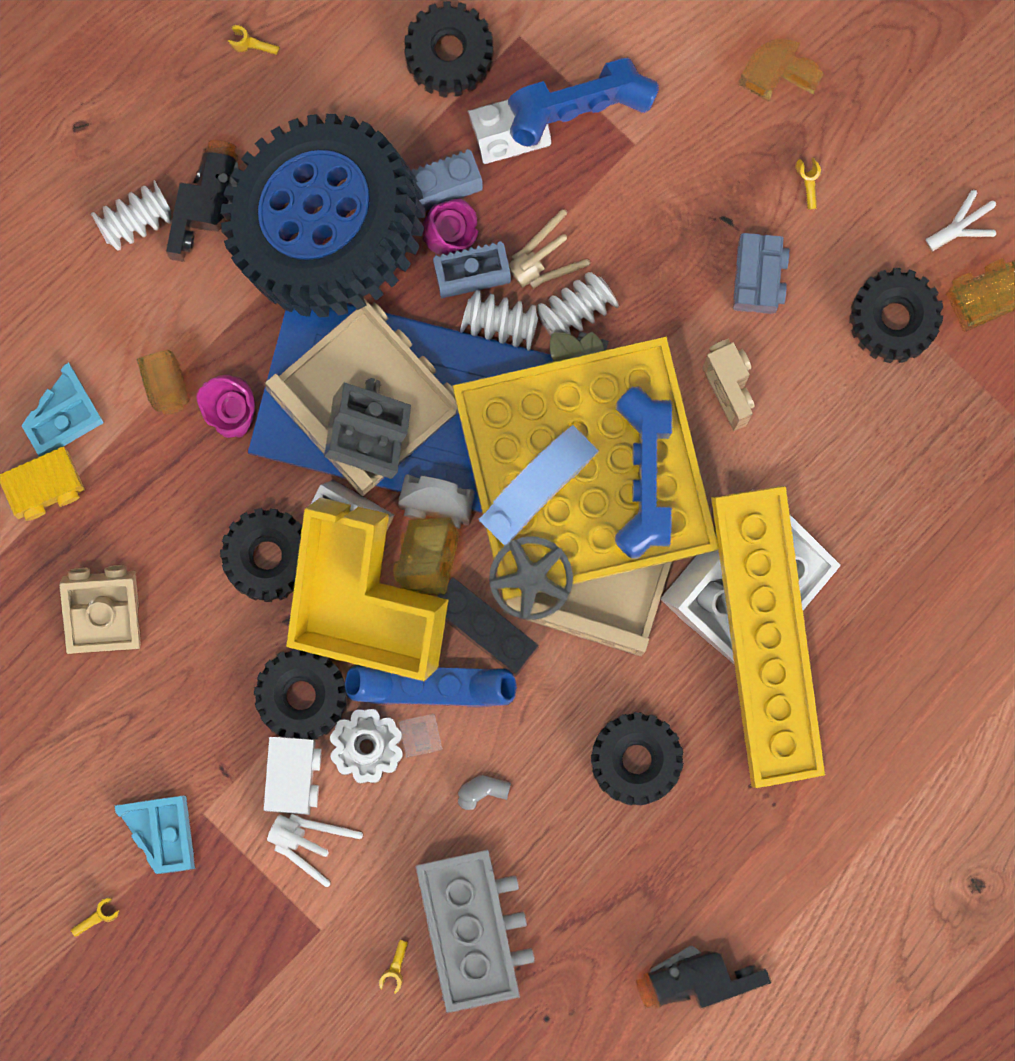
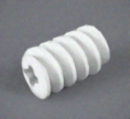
M153 180L154 192L146 186L141 187V199L133 192L128 193V206L120 199L115 200L116 212H113L108 206H104L103 219L94 212L91 213L106 243L111 244L116 250H121V237L130 244L134 243L133 231H137L142 237L147 236L146 224H149L156 231L159 230V217L168 224L172 223L171 210L155 180Z
M588 272L585 274L586 285L580 280H575L573 282L574 292L568 288L561 290L562 300L552 295L549 298L551 309L543 303L537 306L539 318L550 336L554 332L570 334L569 327L571 325L582 331L581 319L585 318L590 323H595L593 311L597 310L603 316L607 315L605 307L607 302L615 308L619 307L616 297L602 277L599 276L598 278L592 272Z
M476 290L473 296L468 299L460 333L469 324L472 336L476 337L481 329L484 328L486 340H490L498 332L499 343L504 344L511 335L514 347L518 348L521 342L526 339L527 350L530 351L538 322L536 305H531L529 310L523 313L521 301H518L511 310L509 309L508 298L504 297L501 303L496 306L494 294H490L485 302H481L480 291Z

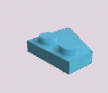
M69 363L62 367L60 370L62 375L51 390L47 389L39 400L38 407L31 411L21 425L39 457L67 445L104 423Z
M186 796L115 806V812L125 821L132 832L133 840L145 852L146 860L155 874L195 869Z

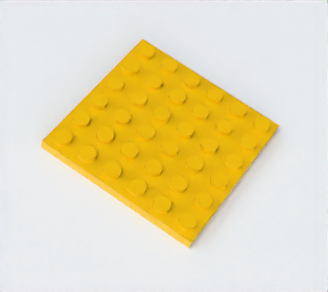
M667 337L453 386L483 515L509 484L542 451L572 425L599 450L587 465L564 485L511 540L522 537H539L549 540L560 547L571 564L573 584L719 550ZM635 386L641 387L652 400H671L672 434L669 439H657L656 507H671L670 546H651L639 559L629 558L615 543V534L639 512V502L632 501L633 480H639V465H633L632 450L633 443H639V432L616 410L617 401L631 387ZM486 528L494 560L498 552L505 545ZM539 544L521 545L533 563L538 562L551 551L549 548ZM511 550L505 554L498 565V577L518 571ZM559 558L547 572V578L560 587H565L566 572ZM501 588L504 601L521 597V590L519 588Z

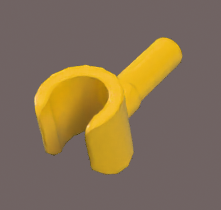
M233 26L231 28L234 33L244 35L243 39L239 42L228 40L234 50L244 52L252 48L275 55L278 54L279 46L250 37L242 26Z
M812 158L813 167L807 173L804 172L803 161L798 159L796 162V171L805 182L808 210L817 209L815 180L821 174V167L814 158Z
M106 898L100 901L97 911L72 928V934L77 937L101 921L111 922L115 920L119 910L109 917L101 913L102 906L111 902L112 899Z
M399 940L393 962L389 970H386L380 978L379 985L381 989L383 988L385 978L392 976L397 980L394 993L399 991L403 982L400 973L401 964L408 942Z

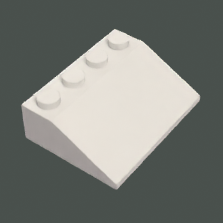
M790 515L802 609L804 610L841 565ZM718 550L697 555L660 600L734 664Z

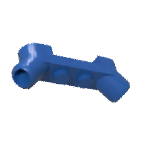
M630 58L605 63L599 78L551 93L544 81L528 85L516 91L508 99V105L515 116L510 127V135L516 143L529 147L539 143L547 124L559 120L567 122L579 114L590 111L598 113L613 104L621 103L645 113L650 110L658 93L659 85L657 81L639 74Z
M635 386L631 387L617 401L616 410L639 432V443H633L632 450L633 465H639V480H633L632 501L639 502V512L615 534V543L629 558L639 559L651 546H670L671 507H656L657 439H669L672 434L671 400H652L641 387Z
M355 664L349 668L345 679L346 693L351 700L379 705L413 704L486 708L509 705L513 702L517 690L514 674L509 669L438 668L425 681Z

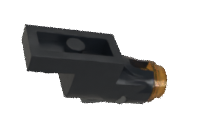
M209 140L208 146L203 149L201 163L193 181L197 185L179 183L166 249L170 260L184 262L186 252H192L195 232L190 231L191 228L218 232L221 228V223L225 222L226 219L221 214L222 204H232L224 195L226 186L237 187V183L231 177L235 167L239 169L237 164L238 155L235 153L236 145L221 140Z
M693 946L685 948L651 968V972L643 973V978L635 980L645 1009L651 1006L657 1009L668 1003L689 1001L692 995H695L699 1008L703 1009L771 983L767 970L764 968L757 970L755 964L735 971L736 978L731 980L721 953L700 952Z

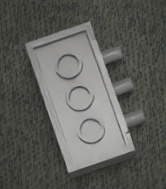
M488 850L417 865L416 870L446 1013L520 997L513 967L534 963L533 950L528 948L510 952L506 930L524 927L527 925L524 912L502 916L498 894L519 889L517 876L513 875L494 879Z

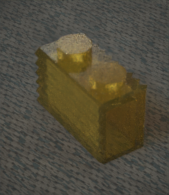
M999 259L984 267L986 273L974 278L971 273H967L952 281L953 287L948 290L946 295L963 332L1015 311V260L1005 263L1004 259Z
M164 350L139 357L137 362L147 399L156 412L162 411L163 415L182 411L184 409L183 405L187 404L190 399L187 395L188 392L185 388L186 385L183 381L184 378L181 374L180 364L173 352Z
M451 517L408 520L407 531L402 533L400 539V559L395 561L393 566L394 579L400 584L402 589L428 595L432 593L436 595L446 593L460 537Z

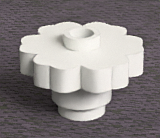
M374 709L355 710L352 713L351 721L346 719L339 720L335 730L330 735L331 742L336 746L331 753V760L336 764L341 774L348 775L353 773V777L358 783L379 782L382 777V771L393 773L398 766V762L403 757L402 750L397 746L402 740V733L396 727L392 718L380 720L378 712ZM364 740H370L374 744L372 752L368 754L360 750V744Z

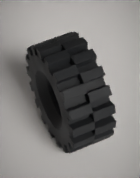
M443 1V7L437 8L436 3L428 6L429 11L427 13L421 10L416 14L415 23L411 21L408 26V35H405L404 39L405 60L408 71L414 75V81L419 86L421 84L425 85V91L431 94L436 90L439 91V96L447 97V92H454L455 97L462 96V90L468 89L470 93L476 89L478 81L482 83L486 79V72L491 69L493 57L492 32H489L488 23L485 18L481 20L479 12L474 8L471 11L466 10V4L458 2L457 7H452L451 1ZM444 36H454L463 45L462 54L453 61L442 60L435 52L437 41Z
M893 268L891 272L887 273L886 270L878 272L874 278L871 276L860 288L851 305L852 312L849 316V324H853V329L851 330L853 337H858L860 340L858 346L862 350L867 348L871 351L869 356L875 359L878 356L883 357V362L892 363L893 360H899V363L907 362L911 357L916 358L920 356L935 340L943 323V315H941L943 304L942 300H937L936 296L939 294L935 287L931 289L927 285L929 280L923 276L919 279L915 277V271L909 269L907 273H902L901 268ZM898 303L908 310L909 323L906 327L900 330H893L884 324L882 311L887 305Z
M270 508V510L254 509L255 512L251 514L246 512L240 516L241 519L238 522H232L229 526L230 531L227 535L224 534L223 548L220 549L223 571L233 586L250 599L256 601L259 599L264 602H272L274 599H286L287 595L292 592L294 593L302 525L292 515L286 512L281 513L278 509ZM263 542H273L281 550V560L272 569H262L254 562V550Z
M291 649L292 651L286 653L283 651L277 654V657L272 661L269 660L265 664L266 667L262 673L259 672L257 686L254 687L256 710L259 712L264 724L280 737L316 740L318 737L331 732V729L342 719V713L347 705L344 678L336 665L328 657L297 649ZM299 681L311 684L315 690L314 703L304 710L291 707L287 700L288 689L292 684Z
M634 712L633 714L621 715L613 721L611 720L599 733L592 747V773L599 787L610 798L626 805H647L663 798L677 784L680 773L683 770L684 753L679 743V737L676 732L674 733L671 730L669 724L665 721L662 722L657 719V716L651 714L645 715L641 712ZM630 746H643L651 755L650 767L641 774L631 773L623 765V754Z

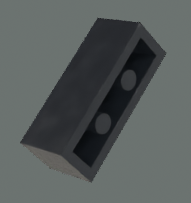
M452 577L437 596L448 600L445 622L503 668L509 669L515 677H517L539 648L537 643Z

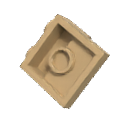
M726 339L709 348L711 352L707 354L702 369L733 431L747 426L753 414L751 409L755 407L750 393L744 388L750 375L748 370L752 367L743 349L738 351L734 342L731 343L729 339Z
M124 565L106 567L105 573L90 574L89 568L69 570L68 576H63L59 583L67 654L140 649L141 639L138 619L139 602L136 572L127 571V567Z

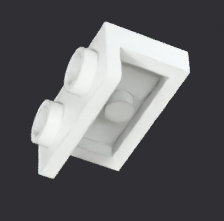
M508 100L468 111L484 164L551 145L548 124L537 145L526 147L513 140L510 135V127L515 116L508 105Z

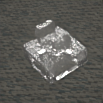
M435 714L399 721L406 758L442 751Z

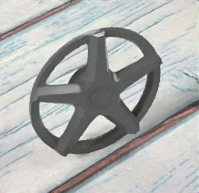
M539 537L515 539L504 546L494 558L489 576L490 588L497 603L509 614L525 620L542 619L558 611L567 601L573 584L571 564L563 550L549 540ZM539 544L549 548L551 551L538 562L533 563L521 545ZM511 550L518 571L496 578L497 568L501 559ZM559 558L566 572L565 589L547 578V572ZM519 588L521 590L520 611L510 607L502 599L498 589ZM537 592H544L559 599L551 608L543 612L531 613Z

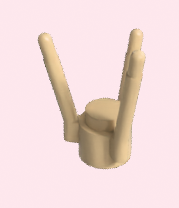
M562 209L522 250L512 256L513 261L508 263L511 273L522 288L530 284L534 289L543 282L590 265V260L585 259L542 275L539 274L544 270L540 260L565 242L567 236L565 234L561 235L536 254L532 250L566 216L567 211L565 209Z

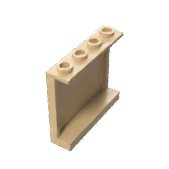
M365 300L367 306L359 310L356 309L280 376L275 374L266 381V391L319 450L325 454L333 396L344 382L365 389L367 379L374 378V383L376 380H379L381 382L379 394L411 405L408 433L401 443L399 464H401L456 416L458 409L453 387L447 382L442 385L434 376L436 373L434 366L424 356L418 358L409 349L412 343L407 336L399 329L394 332L385 322L388 320L385 312L376 303L370 306ZM328 458L362 497L384 478V476Z
M671 562L573 584L567 601L558 611L542 619L527 621L642 657L649 642L648 637ZM539 592L535 596L531 613L543 612L555 605L559 599L544 592ZM521 597L509 599L506 603L513 609L520 611Z

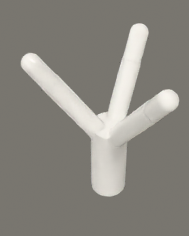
M972 190L953 222L925 239L931 251L933 252L956 237L996 236L995 230L963 229L996 206V202L990 201L963 219L977 195V191Z

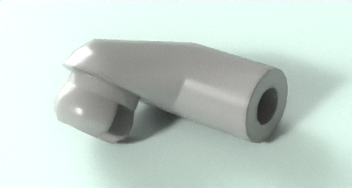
M479 775L461 786L458 791V804L465 810H473L476 808L477 802L487 795L507 800L511 782Z

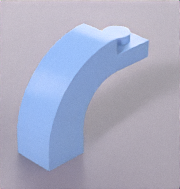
M572 425L542 451L509 484L479 521L506 546L532 517L587 465L599 450Z

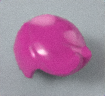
M461 198L434 205L429 210L422 224L424 226V242L432 252L440 256L442 254L447 256L449 252L455 254L457 250L461 253L463 249L468 250L476 241L478 230H476V212Z
M220 375L205 382L200 387L196 397L205 422L210 426H214L217 432L226 438L243 437L252 422L255 411V400L250 386L240 377L232 375Z

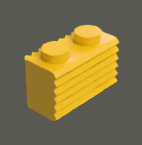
M60 447L57 450H53L0 474V484L14 516L18 519L24 517L26 521L43 516L46 513L44 508L58 502L59 506H65L78 500V493L85 490L71 456L65 447Z

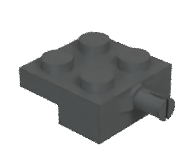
M374 378L366 380L365 389L344 382L333 396L324 457L392 479L398 472L401 443L408 433L411 405L379 394L381 382L376 380L374 383Z

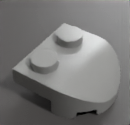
M408 474L404 477L398 507L401 510H405L404 516L424 521L426 516L439 518L440 525L460 529L461 524L468 526L470 524L475 492L471 489L458 488L457 484L427 476L415 478Z

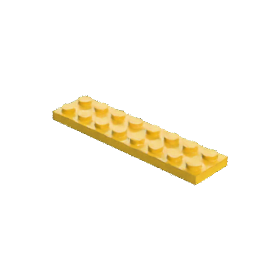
M786 486L711 497L751 786L761 788L824 776L825 770Z

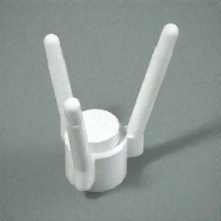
M291 814L289 818L279 815L272 825L267 841L275 844V851L288 857L325 887L330 886V881L290 849L296 850L300 845L324 857L329 854L327 849L303 838L305 830L300 827L361 839L363 833L306 820L294 814Z

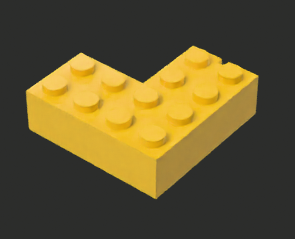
M324 498L317 499L306 507L304 511L286 647L425 681L438 669L448 600L379 583L389 518L388 513L357 507L350 512V504Z

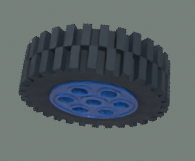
M326 113L324 123L317 114L307 116V126H304L297 118L288 121L291 131L287 133L280 126L271 130L275 139L269 144L263 138H260L255 143L260 150L255 157L248 151L245 153L241 160L247 165L246 169L242 171L235 167L231 174V177L237 183V187L227 185L224 192L225 197L232 204H222L221 214L227 222L221 223V230L228 238L224 243L226 249L233 255L231 259L268 300L275 305L278 303L284 310L291 313L295 309L300 315L310 317L311 310H313L318 317H329V307L338 316L348 313L347 303L349 302L359 310L367 306L363 298L365 295L370 293L377 300L384 295L379 288L383 282L386 281L393 287L399 281L393 272L397 267L406 272L411 265L404 255L406 252L416 255L419 244L412 235H423L424 226L418 218L425 217V208L419 201L423 199L421 189L416 184L418 181L414 173L394 146L379 130L376 132L370 124L364 121L359 124L354 117L345 115L342 122L336 114ZM346 179L342 185L337 186L341 180ZM289 202L288 206L281 210L283 205ZM322 206L320 211L313 214L318 207ZM356 209L353 215L347 217L350 211ZM298 233L295 239L289 241L294 234ZM332 236L328 243L322 245L325 239Z

